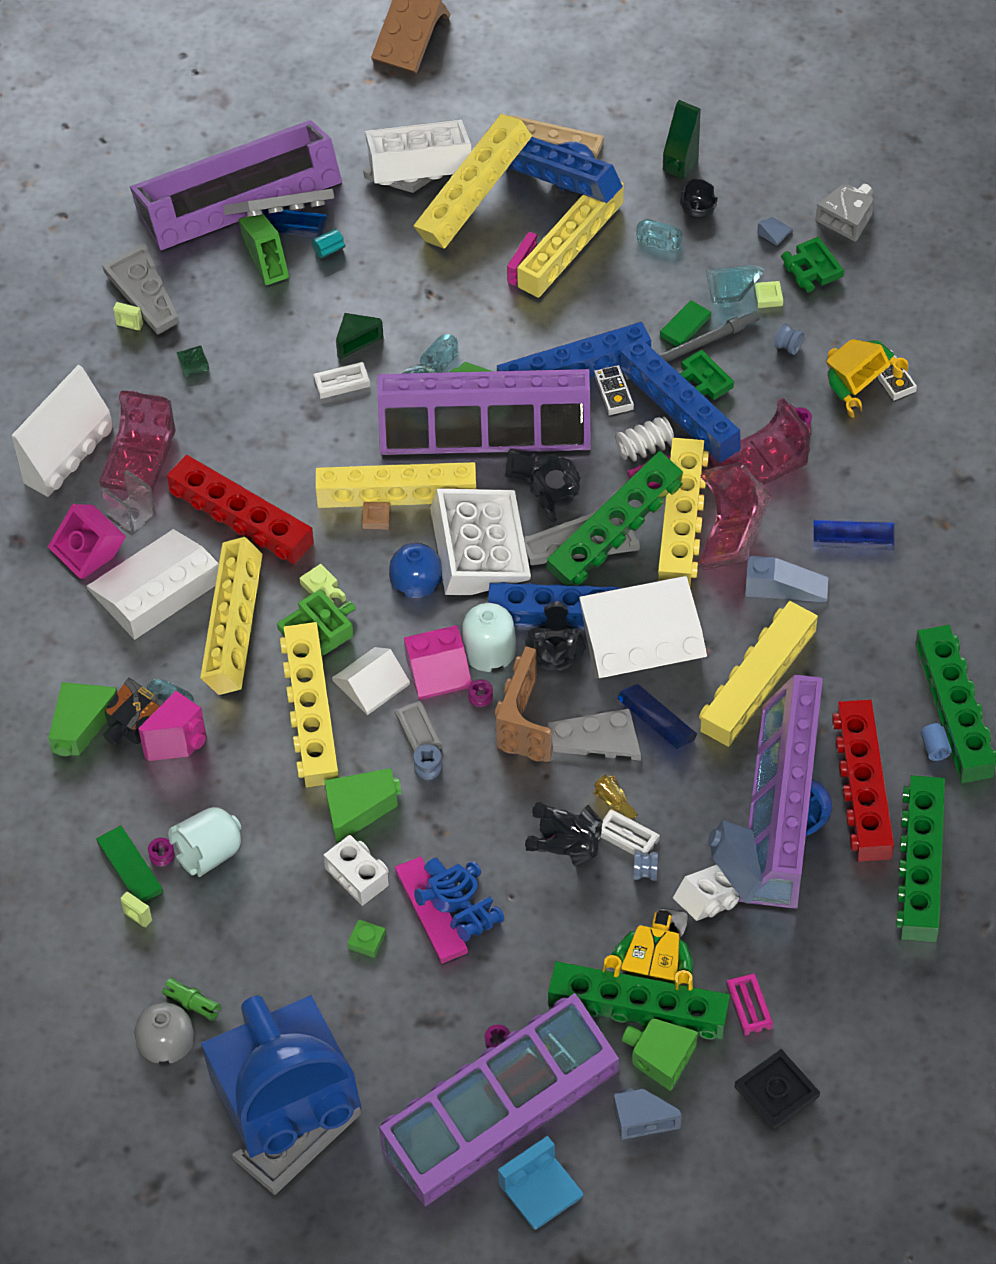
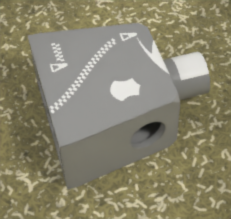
M842 184L817 204L816 221L856 242L872 216L874 199L871 197L873 194L872 188L867 184H861L858 189L849 184Z

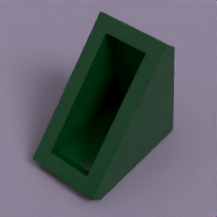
M344 313L336 338L337 357L341 360L384 338L382 320L376 317Z

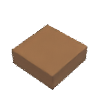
M364 502L362 529L389 530L390 503Z

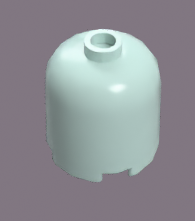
M493 603L479 604L471 608L465 615L462 625V642L467 662L470 666L480 671L491 672L492 668H498L502 665L503 667L508 666L514 659L517 650L515 627L512 616L504 607Z
M212 807L169 828L168 836L170 844L176 843L181 853L176 857L190 875L197 874L200 877L238 852L241 845V824L234 815H230L221 808Z

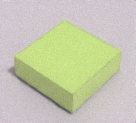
M780 281L754 283L757 308L783 306Z
M116 302L113 308L116 325L140 331L143 326L141 309Z
M126 892L120 898L124 914L141 926L147 927L152 921L149 906L129 892Z

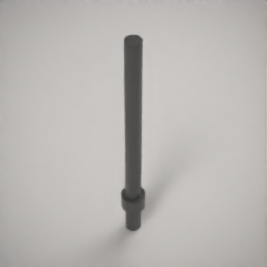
M753 311L740 318L736 316L727 320V324L659 355L666 362H669L731 333L734 335L742 331L743 327L758 321L759 315L756 311ZM622 372L624 380H629L625 373Z

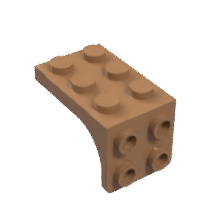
M392 0L371 59L417 74L437 20L440 17L450 18L451 14L447 10V6L441 0Z
M525 646L522 656L516 657L513 672H515L513 678H508L506 681L504 700H499L495 709L497 748L509 754L516 753L527 756L534 761L549 762L552 757V731L547 727L533 724L522 717L537 680L536 649Z

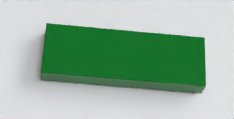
M122 825L96 838L97 844L130 894L145 903L163 893L158 880Z

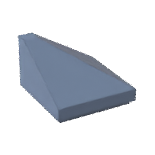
M770 217L758 223L757 234L778 246L793 229L776 218Z

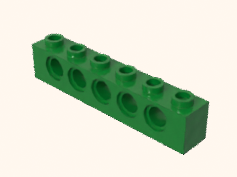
M659 451L547 558L546 568L565 586L581 585L589 576L587 572L594 565L599 567L607 559V553L613 547L618 549L627 538L625 535L628 532L639 529L645 522L644 517L650 511L655 513L664 503L663 499L669 493L673 495L680 489L683 484L681 482L683 471ZM657 482L661 487L659 489H651L647 484ZM631 500H638L642 505L640 507H632L629 502ZM612 518H620L624 523L616 526L610 520ZM601 536L605 541L601 544H596L591 538ZM575 554H582L586 557V560L576 562L572 557Z
M950 624L917 630L915 647L941 726H944L952 750L951 756L960 783L993 778L996 768V749L991 748L990 730L988 726H984L982 721V706L975 701V686L972 680H968L965 657H960L958 636L956 634L953 635Z
M911 775L909 786L903 787L902 803H908L907 810H902L901 827L906 828V835H901L900 852H905V860H900L899 877H904V885H899L897 902L903 903L902 911H897L896 928H901L902 940L935 943L937 941L940 915L945 778ZM918 807H925V808H927V809H926V810H922V809H920V808H918ZM917 831H923L926 834H919ZM915 856H922L926 859H918ZM914 881H921L924 884L919 885L916 884ZM919 906L922 907L923 910H916L913 907Z
M555 961L548 990V1006L553 1007L558 1000L569 998L575 993V990L583 989L586 991L585 993L575 994L579 997L591 1017L604 1016L622 1023L627 1021L640 1023L644 1027H647L651 1019H658L694 1030L705 1039H723L729 1011L730 994L694 987L689 991V986L679 985V990H676L673 983L619 973L618 977H614V972H602L600 969ZM613 995L615 998L608 1000L603 998V996ZM635 1000L643 1001L644 1004L635 1005L632 1002ZM671 1006L674 1009L670 1011H665L661 1009V1007ZM698 1011L701 1012L703 1015L693 1016L690 1013Z

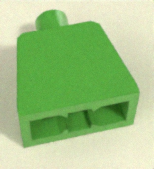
M651 1019L644 1032L629 1025L623 1035L622 1042L635 1047L632 1052V1064L666 1089L672 1091L697 1047L698 1032L658 1019Z

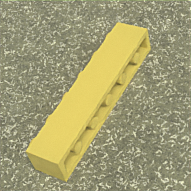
M791 601L787 603L784 609L779 608L774 615L771 626L769 628L765 627L760 633L755 647L750 646L746 651L742 664L740 666L736 665L733 668L726 685H720L717 689L713 702L703 707L699 715V719H701L700 731L729 747L816 632L818 615Z

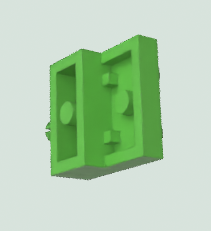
M319 589L298 602V610L277 622V629L284 637L285 626L317 622L321 656H324L354 637L352 623L345 616L355 611L356 607L349 600L337 608L324 592ZM300 653V655H301L302 657H305V656L308 655V654H306V653Z

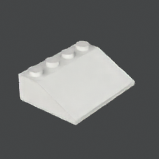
M462 120L365 131L374 183H379L380 185H390L394 181L400 180L415 182L418 178L440 179L443 175H453L471 152V143Z
M80 365L74 368L12 434L23 483L47 497L54 490L61 487L65 478L78 468L80 462L94 451L96 445L103 437L108 436L113 428L108 407Z
M436 490L430 509L438 556L442 565L445 595H473L489 591V583L506 582L516 584L530 580L531 574L515 490Z
M172 529L88 584L87 589L135 640L215 587L219 563L201 545Z
M687 576L579 597L595 678L707 657L702 628Z

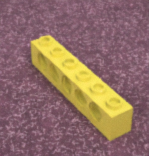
M502 113L495 120L413 225L425 242L444 249L447 247L532 137L522 120Z
M621 182L623 187L608 203L582 195L517 267L518 288L539 298L623 204L624 183Z
M672 438L670 460L683 471L681 481L683 484L675 494L671 495L669 493L666 496L658 581L687 576L689 586H691V578H697L698 562H693V556L699 555L700 539H695L696 533H701L702 517L697 516L698 510L703 511L705 495H700V488H706L707 473H702V467H708L709 451H704V440Z
M475 462L316 468L318 508L362 507L364 502H388L390 506L432 504L437 489H476Z
M246 537L222 543L200 676L218 695L242 689L263 555Z
M317 622L285 626V637L280 638L282 654H288V661L283 662L285 678H291L292 686H287L286 688L288 702H294L295 711H290L292 728L298 727L299 736H293L295 753L301 752L302 761H297L299 778H305L306 788L325 785L324 780L339 778ZM300 653L308 654L303 658L296 657ZM305 677L311 679V680L308 681V682H300V681H299L300 679L305 678ZM306 702L315 703L311 707L302 706ZM309 727L318 728L315 732L306 731ZM313 752L322 753L319 757L309 756Z

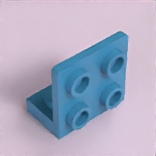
M548 1136L498 1169L499 1186L534 1230H537L583 1198V1192L555 1158V1144Z

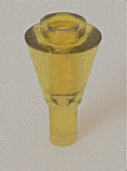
M605 774L595 782L594 787L596 789L593 792L594 795L612 807L619 809L625 817L631 820L638 816V813L627 802V798L615 775L608 777Z

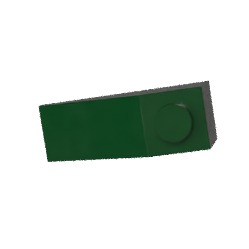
M678 100L666 140L663 152V170L671 175L685 179L699 159L701 109L681 100Z

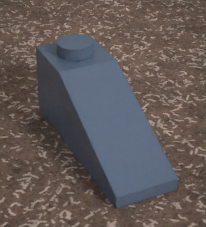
M748 556L746 597L827 602V576L775 557Z
M722 820L718 828L712 830L708 839L712 859L745 903L750 904L763 883L753 830Z

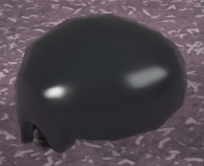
M692 179L684 184L680 194V205L689 216L693 218L707 217L714 212L717 206L718 198L714 195V186L703 179Z

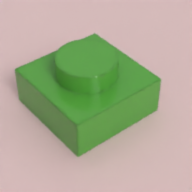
M358 919L347 943L348 949L375 958L386 935V929Z

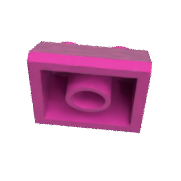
M72 504L48 548L80 579H85L115 557L126 536L94 505Z
M457 625L404 637L405 657L419 700L469 688L472 681L465 648Z
M177 691L138 728L144 756L148 761L189 757L195 749L198 750L203 746L207 738L201 707Z

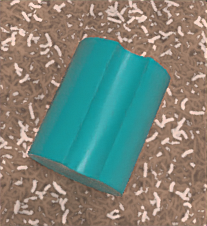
M336 228L312 240L313 248L321 259L345 248L344 238Z

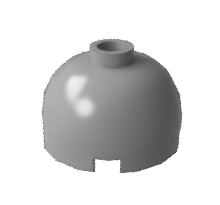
M170 1003L154 1004L145 1009L137 1019L134 1031L136 1045L142 1056L149 1061L158 1064L159 1061L173 1063L186 1056L192 1048L194 1042L193 1024L184 1009Z

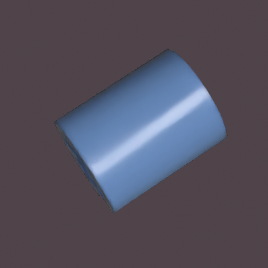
M933 723L921 730V736L930 760L939 761L951 755L952 750L944 726H941L940 723Z

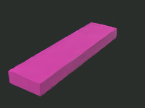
M420 856L395 866V872L440 963L443 964L468 954V948L459 937L457 928L452 929L450 927L452 917L449 912L443 913L438 911L430 900L426 901L423 906L417 904L414 897L415 889L425 890L427 882L431 878L424 870L425 863Z

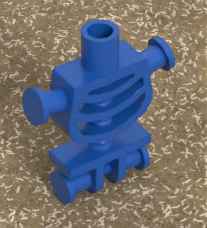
M433 858L425 864L424 870L431 878L428 880L425 890L415 889V900L419 906L425 905V902L430 900L433 906L443 913L463 910L453 916L450 924L452 929L457 928V933L463 941H468L473 934L476 936L482 934L483 929H491L495 922L501 923L504 921L503 912L499 907L494 906L490 910L493 902L491 897L475 905L471 904V900L478 887L475 877L481 875V869L477 863L470 861L466 864L465 869L460 864L446 869L438 858ZM466 888L468 893L464 896L463 892Z

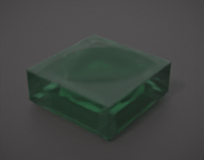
M201 345L177 352V358L185 377L209 370V364Z

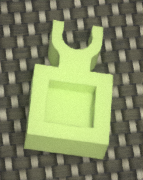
M319 564L300 577V584L310 594L321 589L334 605L333 598H339L342 602L346 601V595L336 588L338 587L337 579L322 564Z

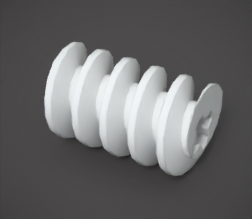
M657 417L653 420V423L646 421L643 426L636 425L634 430L628 428L625 434L618 432L615 435L616 445L621 457L626 460L629 456L633 462L637 461L636 453H639L643 459L646 458V449L652 455L656 454V445L661 451L665 450V442L672 447V438H674L672 427L666 417H662V419Z

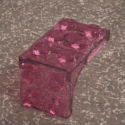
M122 390L119 394L121 407L119 429L99 480L100 487L151 496L176 432L171 401L159 395L153 396L136 391Z
M781 398L777 401V410L772 420L757 433L742 439L740 451L722 463H719L710 454L708 463L732 495L738 498L807 465L812 432L806 422H802L795 407L791 403L788 404L784 398Z
M740 462L703 470L701 478L714 494L717 504V517L698 564L703 570H709L746 562L772 495L747 467Z

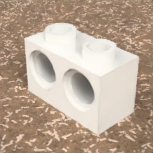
M351 835L324 854L325 869L362 906L389 886L387 874L389 871L386 865L380 859L375 860L370 855L367 846L362 841L357 842ZM346 858H354V859L351 860V861H345V860H344V859H346ZM366 876H372V877H373V878H371V879H369V880L362 879L363 877H366Z
M718 865L685 876L673 897L696 921L708 916L713 917L725 909L731 910L739 901L738 893Z

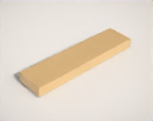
M510 115L522 120L532 137L555 145L569 141L583 143L589 147L595 159H597L604 142L603 135Z

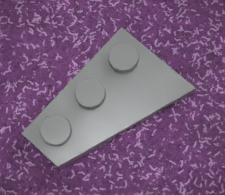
M629 708L547 723V728L552 731L553 752L579 755L598 753L605 754V757L616 758V755L629 756L631 760L641 761V752Z

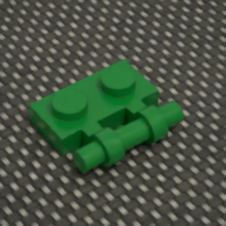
M819 236L797 245L796 255L792 256L789 251L781 255L784 267L788 272L794 274L796 283L799 287L804 288L807 293L815 289V285L812 283L813 280L817 279L820 285L823 286L844 276V269ZM805 264L808 270L803 271L800 266Z
M703 350L698 351L681 362V368L684 371L679 374L688 382L693 379L698 384L695 388L703 396L708 394L715 400L734 388V381Z

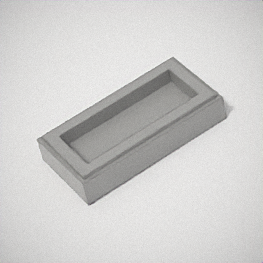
M421 700L395 710V715L413 753L418 747L426 744L436 746L439 750L442 749V743Z

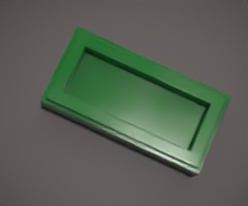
M690 300L661 329L660 337L676 347L689 341L711 318V311Z

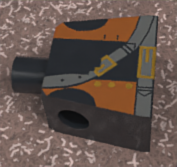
M128 678L105 710L107 724L110 728L103 734L104 738L113 746L123 737L134 744H140L141 738L138 728L165 701L131 678Z

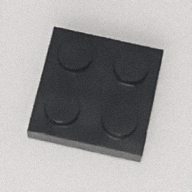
M782 1049L735 1081L734 1085L735 1089L772 1131L820 1096V1091Z

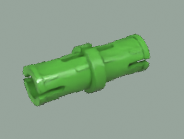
M174 978L168 979L165 983L170 988L164 987L162 993L180 1002L184 1009L188 1011L194 1010L210 1021H213L219 1013L215 1012L214 1009L220 1011L221 1004L203 996L199 989L189 988Z

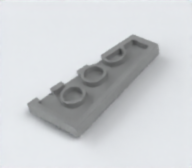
M332 188L223 205L224 215L247 212V217L262 215V209H268L269 213L284 211L283 206L288 205L290 210L305 208L304 203L310 202L311 207L326 205L325 200L333 199L334 193Z
M145 243L103 265V271L132 306L141 309L142 318L157 335L179 323L176 311L168 293L164 289L163 282L156 271L155 264L148 253Z
M594 513L524 537L529 565L547 563V558ZM612 518L610 520L616 526L624 523L620 518ZM631 530L625 535L627 538L618 549L613 547L607 555L640 550V544L633 531ZM601 536L591 538L596 544H601L605 541ZM575 554L572 558L580 559L586 557L582 554Z
M360 1107L354 1109L352 1117L344 1125L335 1129L319 1127L310 1132L307 1131L297 1138L292 1147L282 1153L271 1155L263 1152L250 1158L246 1149L244 1151L239 1149L232 1153L233 1160L271 1193L276 1195L362 1114Z

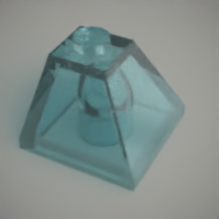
M753 264L707 269L706 277L711 301L714 304H719V308L733 307L734 302L741 301L764 273L763 268Z

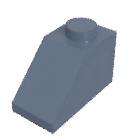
M629 1088L614 1094V1111L621 1140L681 1129L680 1110L647 1090Z

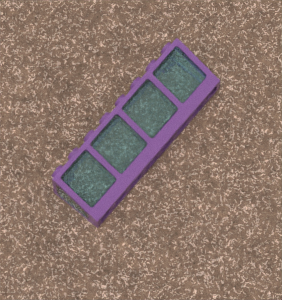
M793 675L763 705L748 829L753 830L763 883L750 902L753 904L795 909L798 907L823 681L821 677Z
M574 993L569 998L558 1000L552 1009L544 1015H536L531 1019L528 1026L522 1030L510 1033L504 1042L497 1047H490L485 1050L480 1058L471 1065H463L458 1069L456 1075L449 1080L438 1082L431 1092L424 1097L412 1100L406 1109L398 1115L393 1114L387 1117L379 1127L382 1153L426 1207L618 1073L619 1058L579 997Z

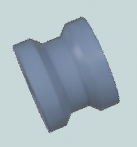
M785 323L781 326L775 337L774 346L778 349L785 348L789 354L795 355L801 347L805 333L801 330L795 331L791 329L790 325Z
M422 745L414 752L415 773L424 780L435 779L442 772V756L436 746Z
M635 851L634 880H640L644 877L649 878L651 881H657L658 852H651L649 855H646L641 851Z

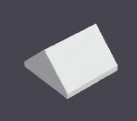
M374 647L332 677V681L367 715L410 685L409 679L392 650Z

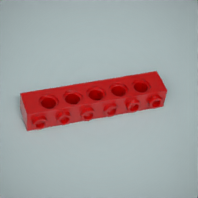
M187 454L167 474L169 491L173 496L186 500L196 510H203L211 515L215 521L223 522L232 527L237 534L249 537L256 545L262 548L266 547L282 560H288L295 565L314 544L311 526Z
M872 699L839 701L837 713H832L833 729H838L839 736L836 737L837 753H842L843 759L839 761L840 777H845L846 785H843L844 802H849L850 809L846 810L847 825L853 828V834H850L851 851H856L857 862L892 860L894 840ZM862 778L867 781H859L858 779ZM861 803H868V804H870V805H869V806H865V805H862ZM865 827H870L874 830H866Z

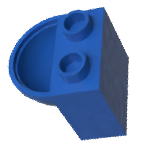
M312 995L273 1012H270L263 997L252 996L246 999L241 1006L245 1024L201 1043L210 1078L250 1158L263 1152L271 1155L282 1153L292 1147L297 1138L305 1132H310L319 1127L323 1129L338 1128L349 1121L354 1109L358 1107L361 1109L353 1070L340 1050Z

